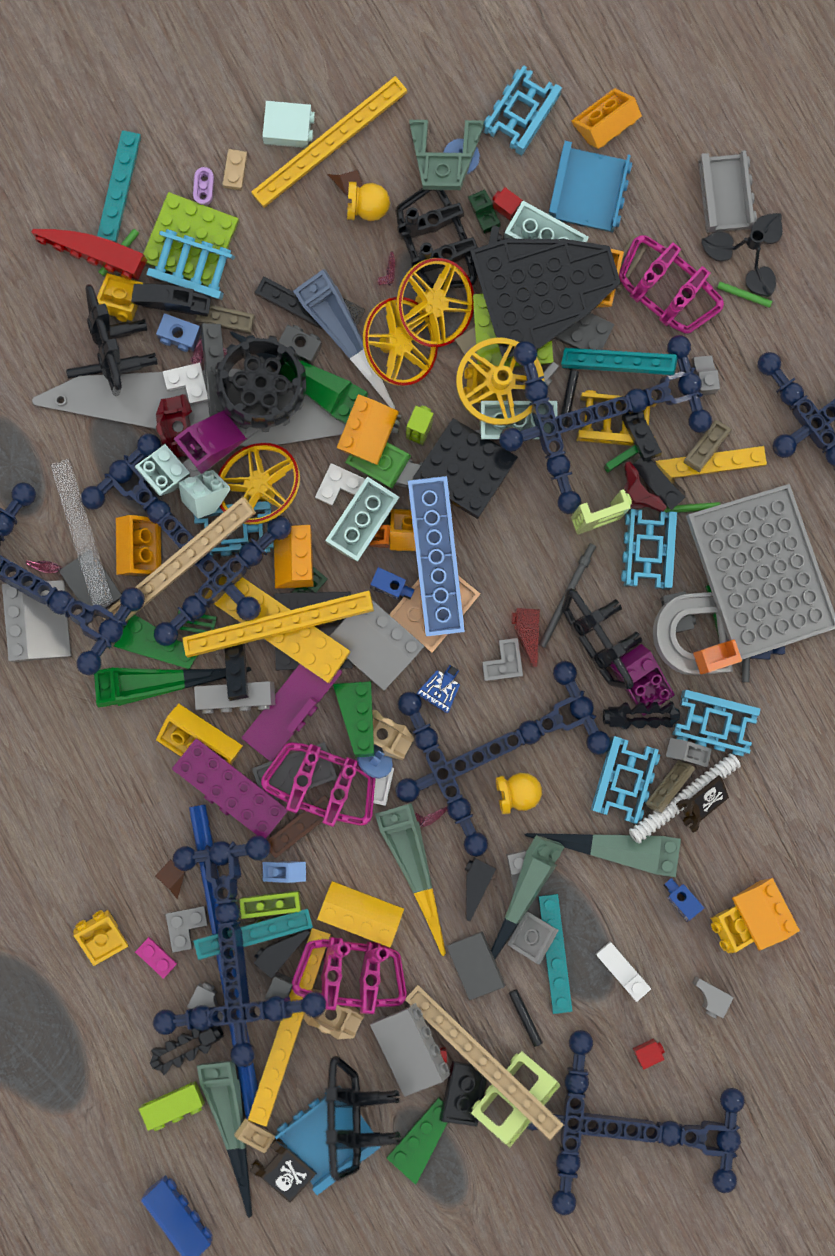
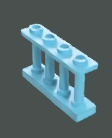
M166 229V232L160 231L159 235L166 239L158 265L154 269L148 268L147 275L180 287L194 289L195 292L222 300L224 293L219 291L220 287L218 286L227 258L232 260L235 258L234 255L230 254L231 250L220 247V250L212 248L213 244L205 241L199 244L195 242V238L184 235V238L177 236V232ZM174 240L183 243V248L176 271L170 275L165 273V265ZM192 246L201 249V254L194 277L188 281L183 279L184 275L182 274ZM211 252L220 256L212 282L206 287L201 285L202 281L200 280L208 254Z

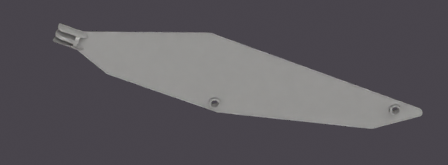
M231 369L229 372V377H233V375L236 372L242 370ZM202 370V372H203V377H204V381H205V385H206L205 370ZM163 372L120 374L122 389L119 396L112 394L108 379L104 375L78 376L35 396L32 402L35 406L156 429V412L161 399L181 394L186 395L188 402L189 398L186 387L167 391ZM231 384V387L227 389L228 398L236 406L237 403H241V392L237 391L234 385ZM289 390L286 395L277 396L278 403L282 408L293 398V391ZM305 394L301 410H298L291 417L289 424L271 427L269 432H262L260 429L240 446L246 447L257 443L282 445L342 435L346 424L332 417ZM64 399V402L60 404L59 400ZM208 401L190 405L193 411L189 414L191 425L209 417ZM402 415L397 416L391 431L392 433L398 434L399 429L395 427H400L398 420H401ZM230 416L231 420L236 423L237 421ZM176 421L173 424V429L176 432H180L183 429V424L180 421Z

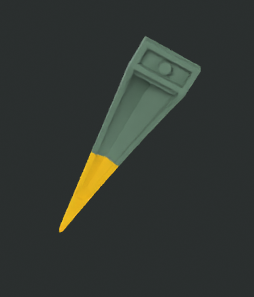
M412 803L376 813L375 816L380 833L399 864L424 914L439 951L444 956L446 952L420 824L416 819Z

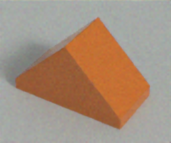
M381 525L368 547L389 548L390 525Z

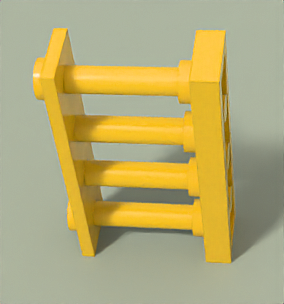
M586 390L582 392L580 400L586 401V407L594 405V402H604L621 396L596 394V391ZM656 404L647 406L643 411L648 426L650 407H655ZM611 418L603 421L601 432L593 431L592 424L584 426L582 430L577 432L576 441L626 446L635 445L623 421L622 431L620 433H612V430H610Z

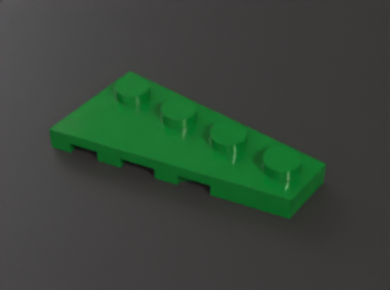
M136 615L129 619L123 629L121 639L115 642L113 646L187 669L192 667L198 655L186 657L184 644L179 640H176L170 646L158 644L154 639L156 627Z
M371 682L333 684L354 756H374Z
M439 1097L401 1139L400 1144L396 1145L386 1157L415 1185L448 1123L439 1120L443 1100Z

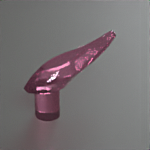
M392 251L390 252L386 269L387 276L378 278L379 285L388 284L391 286L394 281L395 258Z
M202 338L197 343L193 356L190 359L193 364H201L203 360Z
M26 560L27 565L42 572L55 573L62 569L61 566L50 561L35 562Z
M447 807L424 818L415 813L420 827L428 826L437 821L447 811Z

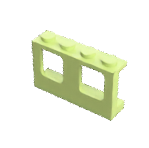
M621 490L610 502L611 507L592 514L587 503L579 505L571 516L577 535L620 520L631 508L632 501L630 495Z
M522 1051L520 1054L514 1055L510 1061L511 1065L506 1069L514 1076L524 1063L537 1074L539 1079L529 1092L543 1105L549 1101L561 1086ZM490 1085L485 1091L486 1095L484 1098L474 1104L471 1114L511 1148L531 1121L498 1089ZM497 1095H500L513 1107V1112L501 1126H497L483 1114Z

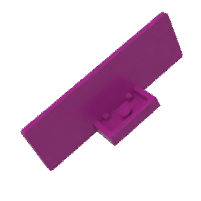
M299 664L276 693V705L270 706L268 710H263L242 736V739L267 760L273 761L296 731L300 732L305 726L304 720L308 715L311 717L317 711L316 705L342 674V670L339 669L331 682L327 683Z
M198 739L192 742L172 768L173 771L201 791L207 801L212 804L215 802L220 806V811L227 816L229 814L256 835L267 838L288 811L285 810V806Z

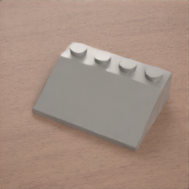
M64 580L46 581L52 588L56 587L58 591H65ZM26 582L24 586H30L32 582ZM2 584L9 661L15 663L70 657L69 624L65 614H55L47 605L41 604L8 584ZM45 590L40 595L45 596L49 591Z
M372 600L374 611L345 618L329 637L350 650L351 652L347 659L384 691L417 656L424 645Z

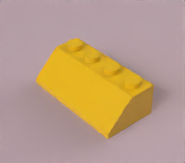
M179 703L167 716L156 738V741L180 757L192 742L198 739L231 765L243 747L236 740Z
M332 881L317 920L391 947L404 908Z

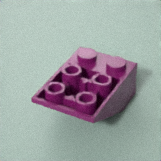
M224 411L189 426L174 438L178 446L201 474L247 439Z
M640 644L621 657L633 680V687L625 690L635 705L642 702L646 708H649L653 702H658L660 706L675 696L654 656L645 646ZM615 664L610 665L618 680L624 681Z

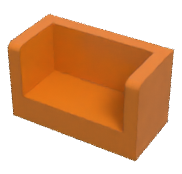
M735 639L693 652L700 675L742 662Z

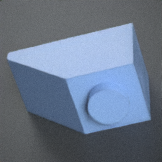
M262 862L263 882L293 883L306 881V862Z

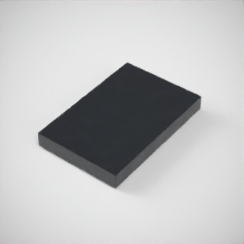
M452 1061L439 1120L448 1123L477 1126L479 1120L471 1112L473 1111L474 1104L484 1097L487 1079L472 1064Z

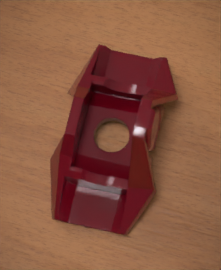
M185 394L161 399L156 412V429L160 435L162 445L166 444L177 458L186 455L174 438L191 426L189 414L193 412ZM176 421H180L183 424V429L180 432H176L173 429V424Z
M630 461L625 463L626 485L623 490L626 494L630 495L632 501L631 508L628 511L647 507L663 512L667 508L658 496L649 493L640 483L639 472Z

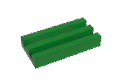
M632 446L607 462L604 466L605 471L609 473L638 454L636 446Z
M205 614L201 617L202 619L212 620V624L195 621L194 623L187 622L188 624L211 627V630H214L217 617ZM182 626L179 629L194 633H202L207 631Z

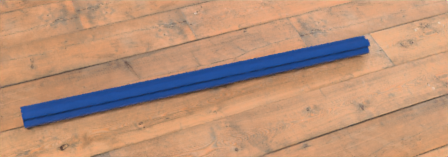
M206 804L189 807L197 851L205 850L206 845L210 847L213 845ZM200 862L212 935L218 934L220 928L217 924H221L215 916L218 904H215L217 900L214 898L212 884L206 880L205 862ZM233 950L230 951V956L232 958L234 957ZM218 954L216 957L224 995L220 954ZM233 968L232 975L236 978L237 972ZM235 988L234 995L238 998L239 991ZM237 1009L236 1014L240 1018L241 1011ZM229 1024L232 1044L234 1046L236 1044L234 1024ZM254 1063L248 1067L237 1066L246 1119L249 1117L258 1091Z

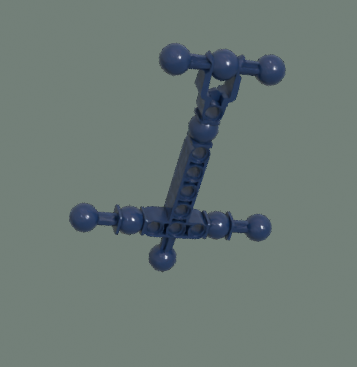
M676 335L669 340L667 352L677 355L680 372L662 377L660 384L643 390L638 388L632 389L624 396L556 417L553 407L548 401L550 399L549 397L547 398L548 386L541 380L544 376L538 377L534 364L537 358L536 347L528 341L518 343L514 347L513 357L518 364L523 365L527 381L523 382V385H525L524 393L526 398L532 402L529 404L530 406L532 405L531 412L535 426L520 431L514 427L504 429L499 437L501 447L506 451L513 452L518 450L524 441L539 437L542 450L547 455L545 458L548 459L546 463L547 470L553 476L551 480L557 479L561 494L557 500L558 507L565 514H574L579 505H581V498L578 493L572 491L567 475H571L572 472H569L570 461L564 455L565 451H563L564 446L560 433L624 413H640L647 406L665 402L667 405H674L687 400L692 411L688 418L690 428L694 432L704 433L711 427L712 416L702 408L700 397L703 395L699 392L702 387V380L694 373L695 368L691 367L688 355L691 351L689 339L682 335ZM679 378L678 389L685 396L675 399L670 395L671 389L668 386L670 380ZM653 390L658 394L656 400L651 396ZM617 401H619L622 404L621 411H618L616 409ZM540 404L543 405L546 409L544 415L540 414L538 411V407ZM599 407H602L605 411L603 417L598 414ZM581 412H584L587 416L585 422H582L580 419ZM563 418H567L569 421L567 428L562 425ZM545 423L551 426L550 433L544 431ZM551 442H554L557 446L555 452H552L549 448Z
M773 352L762 354L757 362L759 371L763 375L772 376L780 387L776 393L780 392L782 402L791 406L789 409L793 410L795 418L802 426L791 435L781 434L777 436L773 442L774 453L781 458H788L795 453L797 444L810 436L816 446L823 450L822 453L825 452L827 462L835 466V431L829 425L835 421V399L818 410L814 403L807 399L808 396H804L802 386L793 382L796 379L793 378L789 381L780 369V357ZM800 405L806 407L807 413H803L800 410ZM826 410H831L833 417H829ZM812 420L818 423V428H814L811 425ZM823 435L829 438V443L823 441Z
M144 434L140 436L137 441V449L130 456L124 455V460H116L111 464L109 473L104 474L105 479L98 486H88L83 490L81 502L87 509H98L105 502V494L112 487H115L128 500L134 499L147 512L149 520L154 524H158L181 549L194 536L171 513L170 506L155 496L148 487L149 483L135 468L141 460L161 447V441L156 435ZM134 471L140 478L139 485H135L132 491H126L120 484L130 481ZM150 495L149 501L143 503V497ZM277 516L270 520L267 526L268 531L260 539L255 541L252 538V542L242 545L239 555L236 554L235 558H231L223 566L210 553L200 559L195 565L208 580L199 588L198 593L195 592V595L189 596L184 600L182 608L178 607L181 612L171 622H162L156 626L154 630L156 642L162 646H170L175 643L178 638V630L188 621L194 623L195 619L201 618L205 614L206 608H209L210 604L218 601L225 593L237 604V614L241 619L251 621L257 618L261 610L260 603L254 597H245L235 584L246 574L247 569L250 570L251 566H256L261 562L263 554L267 555L264 550L275 539L282 540L289 536L292 529L290 521L284 516ZM175 522L174 529L168 530L169 523ZM188 535V541L181 544V538ZM214 563V568L211 571H206L207 564ZM236 563H240L241 569L238 572H233V566ZM223 576L227 577V582L224 585H219V579ZM212 590V596L205 599V592Z
M22 482L15 485L11 492V503L5 510L0 508V546L1 541L5 540L4 537L12 533L14 524L17 525L18 522L15 516L21 507L29 506L35 500L36 491L29 483ZM0 555L1 581L41 604L47 605L55 614H65L66 618L70 617L74 623L81 627L85 636L96 641L92 649L82 652L76 661L77 669L82 674L88 676L96 674L100 670V657L105 649L112 648L111 643L121 639L123 626L127 625L126 618L131 612L138 611L143 607L145 602L143 592L135 587L126 588L120 596L121 606L116 614L113 615V613L98 604L90 606L81 601H76L67 591H58L56 587L52 588L45 580ZM10 572H16L14 576L8 577ZM32 581L30 586H24L26 582ZM45 590L49 591L45 596L40 595ZM77 609L82 610V612L78 615L73 614V612ZM101 616L106 620L100 624L97 633L89 628L88 624L93 621V618Z
M561 661L553 669L554 679L559 684L565 685L570 696L569 698L554 704L552 711L541 717L539 721L538 719L524 721L518 729H515V732L498 737L448 762L443 752L437 748L439 746L437 732L430 727V724L426 725L420 713L422 701L419 695L414 692H405L400 695L397 703L398 709L402 714L410 717L415 731L412 732L415 745L423 753L426 752V760L432 773L417 780L405 778L399 781L395 789L398 799L406 803L413 802L418 798L421 790L437 783L443 796L448 799L446 801L448 804V815L451 819L455 820V824L460 823L466 836L464 840L465 851L475 857L483 855L488 849V840L485 835L476 832L470 819L473 817V814H471V804L462 794L460 795V789L455 780L456 777L513 751L520 745L535 744L545 733L553 732L557 729L568 731L581 724L584 725L589 735L586 745L591 753L601 755L610 748V737L607 733L599 731L594 721L597 716L592 714L594 711L593 702L590 698L584 696L585 691H580L576 684L577 669L574 664L569 661ZM570 703L569 709L571 714L579 720L566 725L558 709ZM544 719H549L552 722V727L549 730L544 729L542 726ZM510 735L516 736L518 740L515 746H510L507 742ZM493 743L500 746V752L496 755L490 752V746ZM431 751H437L440 754L437 762H432L429 759ZM480 752L483 755L480 763L473 761V753ZM462 760L465 762V769L463 771L456 770V761ZM441 768H445L448 771L447 778L443 780L437 776V772ZM448 786L456 788V794L453 797L446 795L445 791Z
M259 835L251 837L246 844L236 845L234 841L231 844L225 841H218L211 847L206 845L205 850L194 851L188 846L178 848L173 854L174 866L181 871L191 870L196 863L205 862L206 880L211 882L214 898L217 900L215 904H218L215 916L221 923L217 925L220 927L218 930L225 1005L211 1008L199 1005L186 1010V1014L179 1015L164 1009L159 1011L153 1018L154 1029L162 1035H169L177 1027L187 1026L188 1030L204 1031L211 1026L234 1024L236 1044L231 1050L230 1057L232 1062L239 1067L250 1066L256 1057L254 1046L248 1042L246 1022L267 1019L272 1022H279L292 1017V1013L304 1012L307 1016L316 1018L324 1013L327 1005L325 997L321 993L314 991L307 993L302 1000L291 1001L290 997L282 998L280 996L270 997L266 1001L250 1002L243 937L241 927L239 926L240 921H238L240 909L235 902H238V899H236L238 892L237 879L241 877L239 857L249 856L253 860L260 861L265 859L270 853L271 846L269 841ZM229 863V876L222 875L219 878L216 865L224 866ZM225 888L228 890V896L226 898L223 895V891ZM229 928L232 930L231 938L227 933ZM231 948H233V950H234V952H235V955H234L233 958L230 956V949H231ZM233 968L237 972L236 978L232 975ZM235 988L239 991L238 998L234 995ZM256 1006L260 1009L259 1016L255 1014ZM237 1009L241 1011L240 1018L236 1014ZM219 1011H220V1012L222 1013V1015H223L222 1020H220V1019L218 1018V1012H219Z
M577 1030L570 1036L569 1047L574 1053L573 1067H568L569 1073L564 1080L567 1089L563 1115L553 1114L564 1125L561 1130V1152L556 1158V1172L558 1176H561L560 1189L553 1195L551 1201L556 1213L563 1216L569 1215L576 1207V1198L571 1192L572 1178H578L577 1171L581 1165L578 1151L581 1144V1135L651 1143L657 1141L666 1146H676L677 1144L683 1146L685 1144L689 1147L700 1149L705 1155L721 1156L720 1168L714 1172L712 1177L713 1186L718 1192L724 1194L730 1193L735 1189L737 1177L732 1171L733 1158L738 1157L735 1151L739 1149L741 1144V1137L737 1132L740 1127L736 1125L737 1112L742 1110L745 1104L744 1095L739 1089L728 1088L721 1094L720 1104L725 1110L724 1124L713 1121H703L701 1125L684 1126L674 1121H665L662 1124L657 1121L656 1124L651 1120L584 1113L585 1104L583 1098H585V1091L589 1086V1078L587 1076L589 1072L584 1069L585 1056L592 1050L593 1038L584 1030ZM573 1098H578L580 1100L579 1104L575 1107L570 1106V1101ZM576 1118L577 1124L575 1126H568L569 1119ZM591 1120L597 1122L596 1127L593 1129L587 1127L588 1122ZM532 1122L527 1127V1129L532 1131L539 1130ZM609 1123H616V1128L613 1131L607 1130ZM635 1125V1131L633 1133H627L626 1130L628 1126ZM648 1128H655L653 1135H646ZM709 1130L719 1131L716 1137L718 1148L705 1145L707 1140L706 1134ZM688 1132H694L692 1139H685ZM567 1139H575V1144L573 1146H566Z

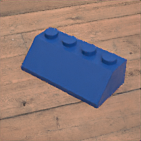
M165 1175L146 1190L141 1201L181 1256H200L211 1245L213 1240L212 1233L208 1227H203L198 1213L189 1208L187 1198L183 1194L180 1195L178 1193L175 1182L171 1178L168 1179Z

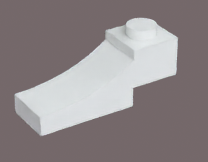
M610 941L596 953L597 957L636 1002L651 990L649 985Z

